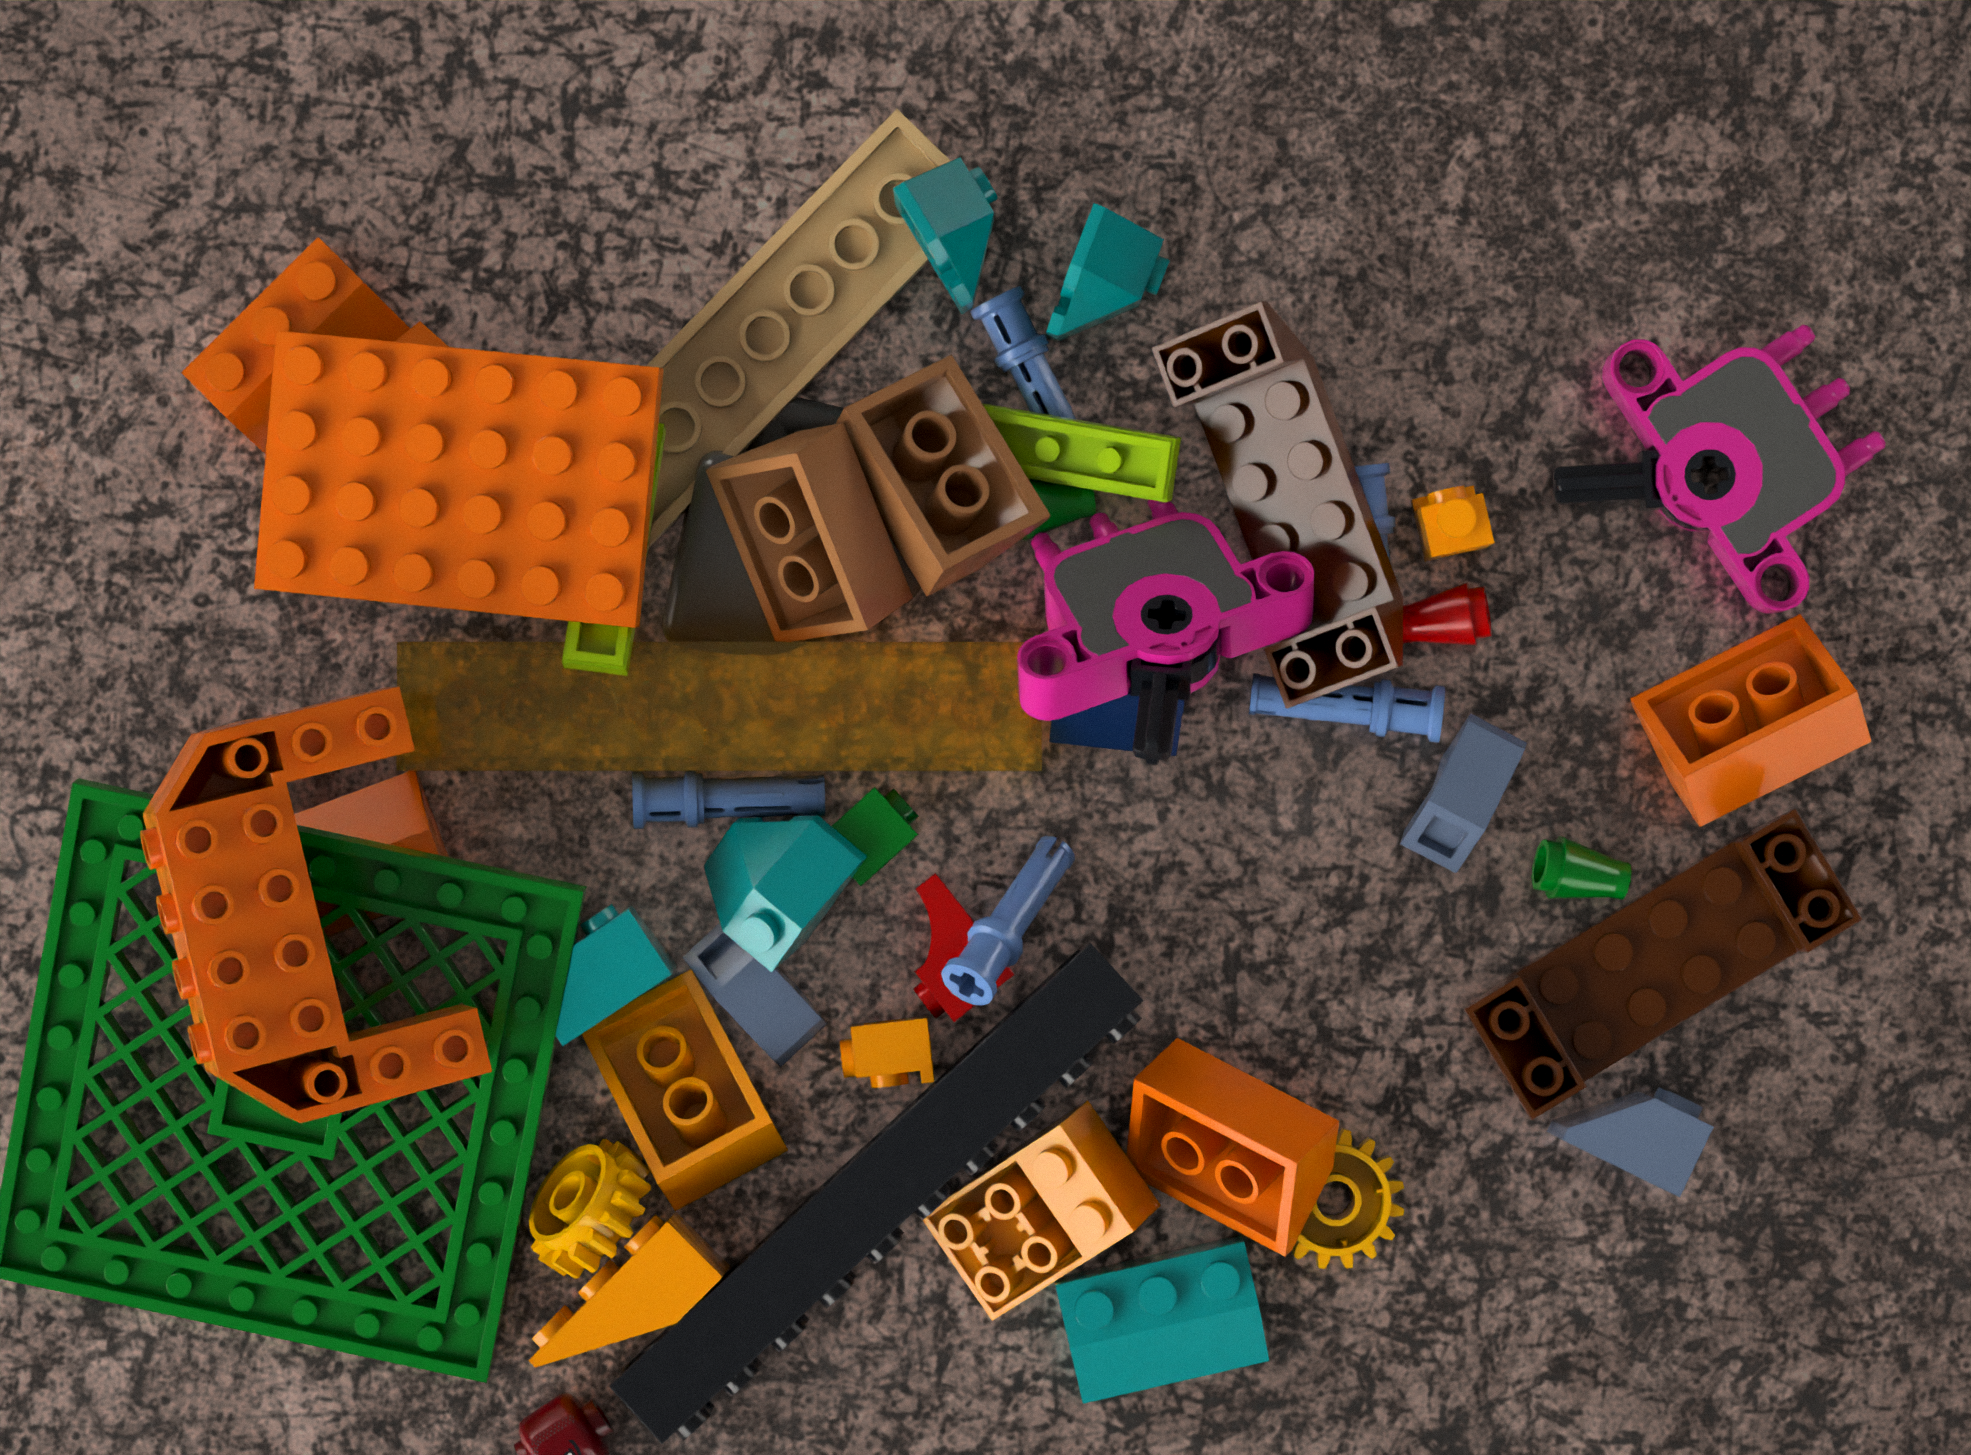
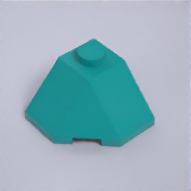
M961 157L902 182L893 188L897 210L960 313L964 314L971 310L974 305L994 223V211L989 204L996 201L998 196L982 169L977 166L969 171Z
M1093 203L1063 282L1064 285L1060 293L1061 298L1058 305L1055 306L1046 330L1047 339L1058 343L1137 308L1145 291L1157 295L1170 259L1159 256L1164 239L1117 213Z
M818 815L795 816L790 821L762 822V817L738 818L731 825L703 867L722 931L770 972H773L807 942L867 856Z
M610 904L580 924L586 936L578 940L573 947L555 1035L562 1046L672 975L677 965L670 954L632 906L618 913L613 904Z

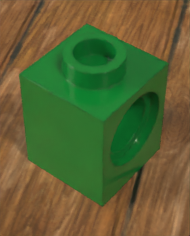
M874 787L831 826L867 856L853 876V879L860 886H863L919 835L910 825L919 817L918 814L894 788L883 796Z

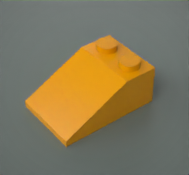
M692 969L632 1000L582 1033L653 1177L675 1211L788 1151Z

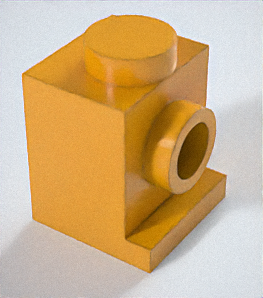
M1474 485L1447 488L1429 493L1424 497L1411 499L1425 562L1484 549L1495 543L1484 494H1475Z
M928 1016L852 1024L850 1026L851 1039L840 1040L844 1078L870 1077L871 1088L909 1084L908 1072L920 1071L921 1084L935 1081Z

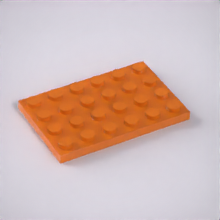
M276 330L254 589L631 628L640 627L664 368Z

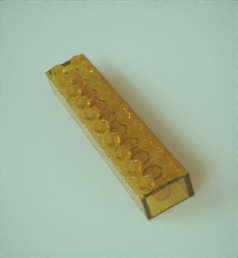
M397 642V687L400 686L415 749L413 752L396 756V771L1041 772L1042 720L1029 716L1021 708L1019 701L1017 655L1019 648L1024 642H633L628 676L564 668L562 657L565 642Z

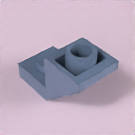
M1470 713L1443 754L1434 785L1404 829L1400 844L1457 873L1485 832L1525 751L1527 742Z
M720 923L682 957L716 1001L780 1067L828 1024L791 979L778 968L770 972L722 931Z

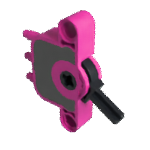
M1801 325L1792 332L1784 333L1760 350L1757 348L1739 347L1729 351L1684 381H1682L1664 352L1655 343L1645 339H1633L1623 343L1606 358L1602 368V380L1606 390L1647 450L1637 454V462L1557 467L1553 473V492L1556 502L1561 505L1640 500V511L1658 510L1671 524L1688 531H1710L1707 539L1708 544L1745 600L1755 610L1766 614H1776L1798 606L1805 599L1809 590V574L1786 536L1829 509L1839 499L1845 485V477L1872 460L1876 453L1885 448L1886 442L1879 432L1872 431L1865 437L1857 438L1839 451H1836L1816 419L1835 408L1839 401L1850 394V387L1843 378H1837L1828 385L1823 384L1801 398L1781 368L1782 365L1802 353L1803 348L1814 342L1815 335L1808 325ZM1637 355L1647 362L1650 369V378L1646 386L1633 387L1622 379L1619 372V364L1623 356ZM1703 461L1706 462L1708 472H1718L1719 482L1710 486L1707 493H1705L1703 483L1692 482L1691 472L1701 468ZM1768 567L1780 568L1788 575L1790 590L1783 601H1774L1763 592L1761 578Z
M1148 500L1147 504L1152 512L1153 520L1119 531L1116 524L1110 521L1107 514L1096 513L1089 521L1095 540L1066 549L1061 552L1058 545L1051 540L1047 533L1041 532L1033 536L1031 546L1035 551V558L1044 572L1045 618L1049 631L1036 635L1023 643L1018 651L1017 667L1021 708L1029 716L1038 720L1050 721L1061 719L1126 696L1131 687V696H1139L1132 750L1135 757L1145 759L1146 764L1157 765L1159 760L1168 759L1172 753L1178 699L1190 700L1192 692L1205 686L1218 670L1221 655L1226 658H1233L1296 636L1309 627L1313 617L1314 570L1312 564L1304 556L1288 551L1271 553L1240 564L1220 530L1211 520L1195 513L1178 512L1172 502L1165 503Z

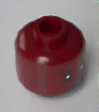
M562 1393L520 1422L518 1431L521 1440L514 1444L517 1455H609V1447L604 1437L614 1430L595 1400L591 1399L583 1405L570 1393Z

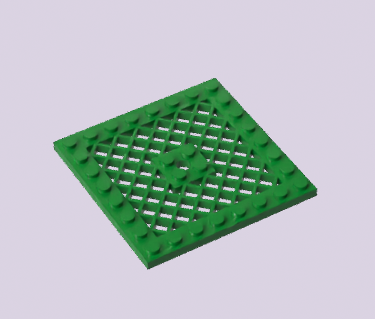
M80 778L72 783L0 1190V1279L487 1383L491 1374L557 1040L555 1035L587 886L297 825L315 900L338 904V906L319 917L333 976L337 977L354 1002L353 1005L342 1011L345 1023L361 1013L371 1028L387 1024L375 1004L398 989L416 1015L463 1003L478 1010L485 1042L488 1040L487 1052L492 1072L482 1074L481 1079L475 1076L462 1080L469 1092L446 1107L432 1088L416 1092L431 1116L408 1131L389 1105L390 1102L397 1098L360 1107L346 1117L345 1111L300 1124L277 1113L218 1077L215 1086L202 1065L197 1064L193 1052L174 1026V1024L191 1014L189 1002L167 1016L148 989L150 985L170 972L174 976L172 961L178 960L176 950L159 927L161 924L159 913L152 916L132 888L155 872L157 873L156 869L150 870L147 865L127 878L130 860L147 864L141 844L140 831L146 830L143 812L154 794ZM123 903L138 926L115 941ZM364 910L402 919L379 933ZM347 913L366 942L342 957L323 928ZM428 924L460 930L465 933L442 946ZM411 927L430 955L405 970L386 942ZM145 935L164 964L141 978L121 949ZM492 938L507 941L505 956H503ZM475 940L493 969L468 984L450 955ZM373 951L392 979L370 994H367L349 966ZM437 964L456 993L431 1008L412 980ZM112 965L127 988L104 1002L110 967ZM500 979L493 1018H491L476 996V993ZM134 997L153 1025L134 1038L129 1039L111 1011ZM101 1027L115 1047V1050L93 1063L99 1028ZM346 1029L347 1034L357 1032L356 1030ZM160 1034L179 1063L156 1077L137 1048ZM123 1059L141 1087L119 1101L100 1072ZM186 1072L205 1100L181 1114L163 1086ZM90 1089L104 1111L82 1124L88 1090ZM149 1096L167 1124L145 1138L126 1110ZM476 1102L468 1141L452 1117ZM211 1110L207 1134L228 1139L207 1151L189 1123ZM373 1113H376L394 1140L370 1154L352 1127ZM112 1120L130 1148L107 1161L89 1133ZM439 1126L457 1153L433 1168L415 1140ZM174 1133L193 1161L170 1175L152 1147ZM341 1140L356 1164L333 1178L319 1158L334 1160L338 1154ZM256 1144L290 1151V1153L270 1165ZM238 1147L256 1174L233 1188L215 1163V1160ZM79 1150L93 1172L71 1185L77 1151ZM402 1150L419 1177L398 1191H395L378 1164ZM137 1157L156 1185L133 1198L115 1171ZM301 1160L319 1187L296 1202L278 1177V1174ZM464 1164L456 1202L440 1178ZM201 1171L219 1198L196 1212L178 1184ZM364 1173L382 1201L358 1215L340 1188ZM101 1181L119 1209L97 1222L78 1194ZM264 1184L282 1211L258 1225L240 1198ZM427 1187L445 1214L421 1228L403 1202ZM163 1194L182 1222L159 1235L141 1208ZM324 1198H327L344 1222V1225L321 1239L303 1212ZM227 1208L245 1235L222 1249L204 1224V1221ZM67 1211L76 1224L65 1222ZM390 1211L407 1238L384 1252L366 1225ZM126 1218L139 1237L106 1230ZM289 1221L307 1248L284 1262L266 1235ZM452 1225L444 1262L429 1239ZM189 1231L202 1251L170 1243ZM350 1235H353L370 1261L349 1275H346L329 1249ZM252 1245L265 1264L233 1258V1256ZM415 1248L433 1275L409 1289L392 1262ZM315 1258L328 1278L295 1270ZM378 1272L391 1291L359 1285V1283ZM440 1286L437 1301L421 1298Z

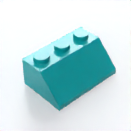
M1240 1235L1068 1274L1055 1281L1083 1404L1269 1361L1262 1318L1246 1246Z

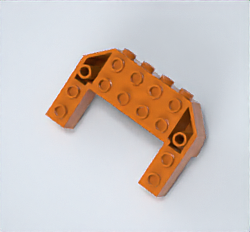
M400 686L381 688L193 733L143 812L146 830L140 831L141 844L149 869H156L162 892V895L156 896L157 909L165 934H172L178 960L172 961V969L181 999L188 998L194 1022L193 1025L188 1026V1034L197 1064L204 1063L207 1072L284 1117L300 1124L492 1072L478 1010L475 1007L459 1004L347 1034L287 787V782L415 751Z

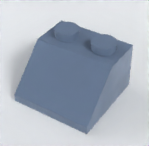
M1658 1087L1654 1097L1636 1091L1551 1121L1547 1132L1680 1197L1714 1127L1698 1119L1703 1107L1671 1091Z

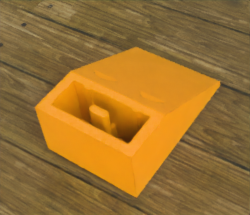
M1087 1100L952 1192L939 1207L922 1221L993 1321L1134 1232L1161 1204Z
M677 1212L666 1222L655 1214L624 1246L632 1256L620 1268L610 1259L578 1292L586 1302L575 1313L564 1305L538 1331L532 1340L540 1348L528 1361L536 1368L674 1325L724 1276L730 1265Z

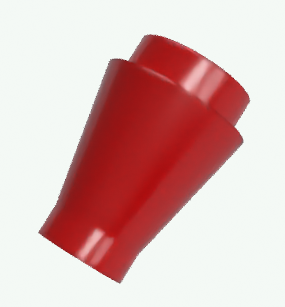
M1467 582L1417 602L1403 605V644L1424 642L1477 645V639L1492 637L1491 618L1485 586L1469 588Z

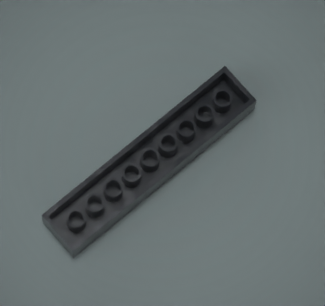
M1087 940L736 1263L676 1324L668 1326L623 1367L609 1387L661 1444L674 1433L684 1441L711 1416L710 1412L715 1406L710 1400L720 1390L724 1389L730 1397L733 1396L758 1373V1367L762 1364L757 1357L770 1344L778 1353L781 1352L807 1327L806 1323L810 1319L804 1313L819 1300L827 1309L855 1283L854 1279L857 1276L852 1269L867 1256L873 1264H876L903 1239L902 1235L904 1232L899 1226L915 1212L921 1220H924L950 1196L949 1191L951 1188L946 1182L961 1168L971 1176L990 1160L998 1151V1145L993 1140L1009 1124L1017 1132L1028 1125L1046 1107L1045 1101L1040 1096L1058 1080L1067 1088L1094 1063L1087 1052L1106 1036L1112 1044H1115L1142 1019L1134 1009L1143 1002V999Z

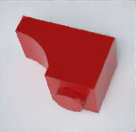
M935 873L915 889L928 912L931 926V943L926 961L914 971L922 982L915 986L913 990L936 1019L946 1012L955 1022L975 1005L962 1001L952 994L942 980L941 971L949 959L959 957L968 944L967 932L974 924V921L937 873ZM1005 967L997 979V988L1015 975L1010 967Z

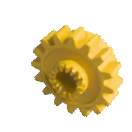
M1342 1128L1339 1132L1333 1169L1325 1184L1333 1181L1347 1184L1350 1191V1202L1348 1207L1341 1213L1327 1215L1318 1209L1316 1201L1292 1250V1255L1298 1260L1304 1257L1309 1250L1316 1252L1315 1258L1318 1268L1325 1269L1331 1256H1339L1346 1269L1353 1268V1253L1362 1250L1365 1255L1373 1259L1377 1256L1372 1242L1378 1236L1391 1241L1395 1237V1234L1386 1223L1389 1216H1403L1404 1208L1391 1202V1194L1404 1189V1185L1400 1179L1386 1178L1384 1173L1395 1163L1389 1155L1379 1157L1376 1160L1370 1157L1376 1144L1371 1138L1367 1137L1356 1148L1352 1146V1135L1349 1129Z
M602 1139L599 1146L593 1144L583 1145L565 1155L545 1177L531 1206L529 1228L532 1236L536 1239L531 1248L540 1255L538 1260L563 1276L568 1274L577 1279L584 1271V1268L591 1273L596 1272L601 1257L604 1254L612 1259L617 1252L616 1243L621 1237L630 1238L632 1236L633 1230L629 1226L632 1219L644 1214L646 1209L639 1204V1200L651 1190V1185L644 1180L649 1174L650 1169L642 1162L643 1158L620 1142L616 1141L613 1144L607 1139Z

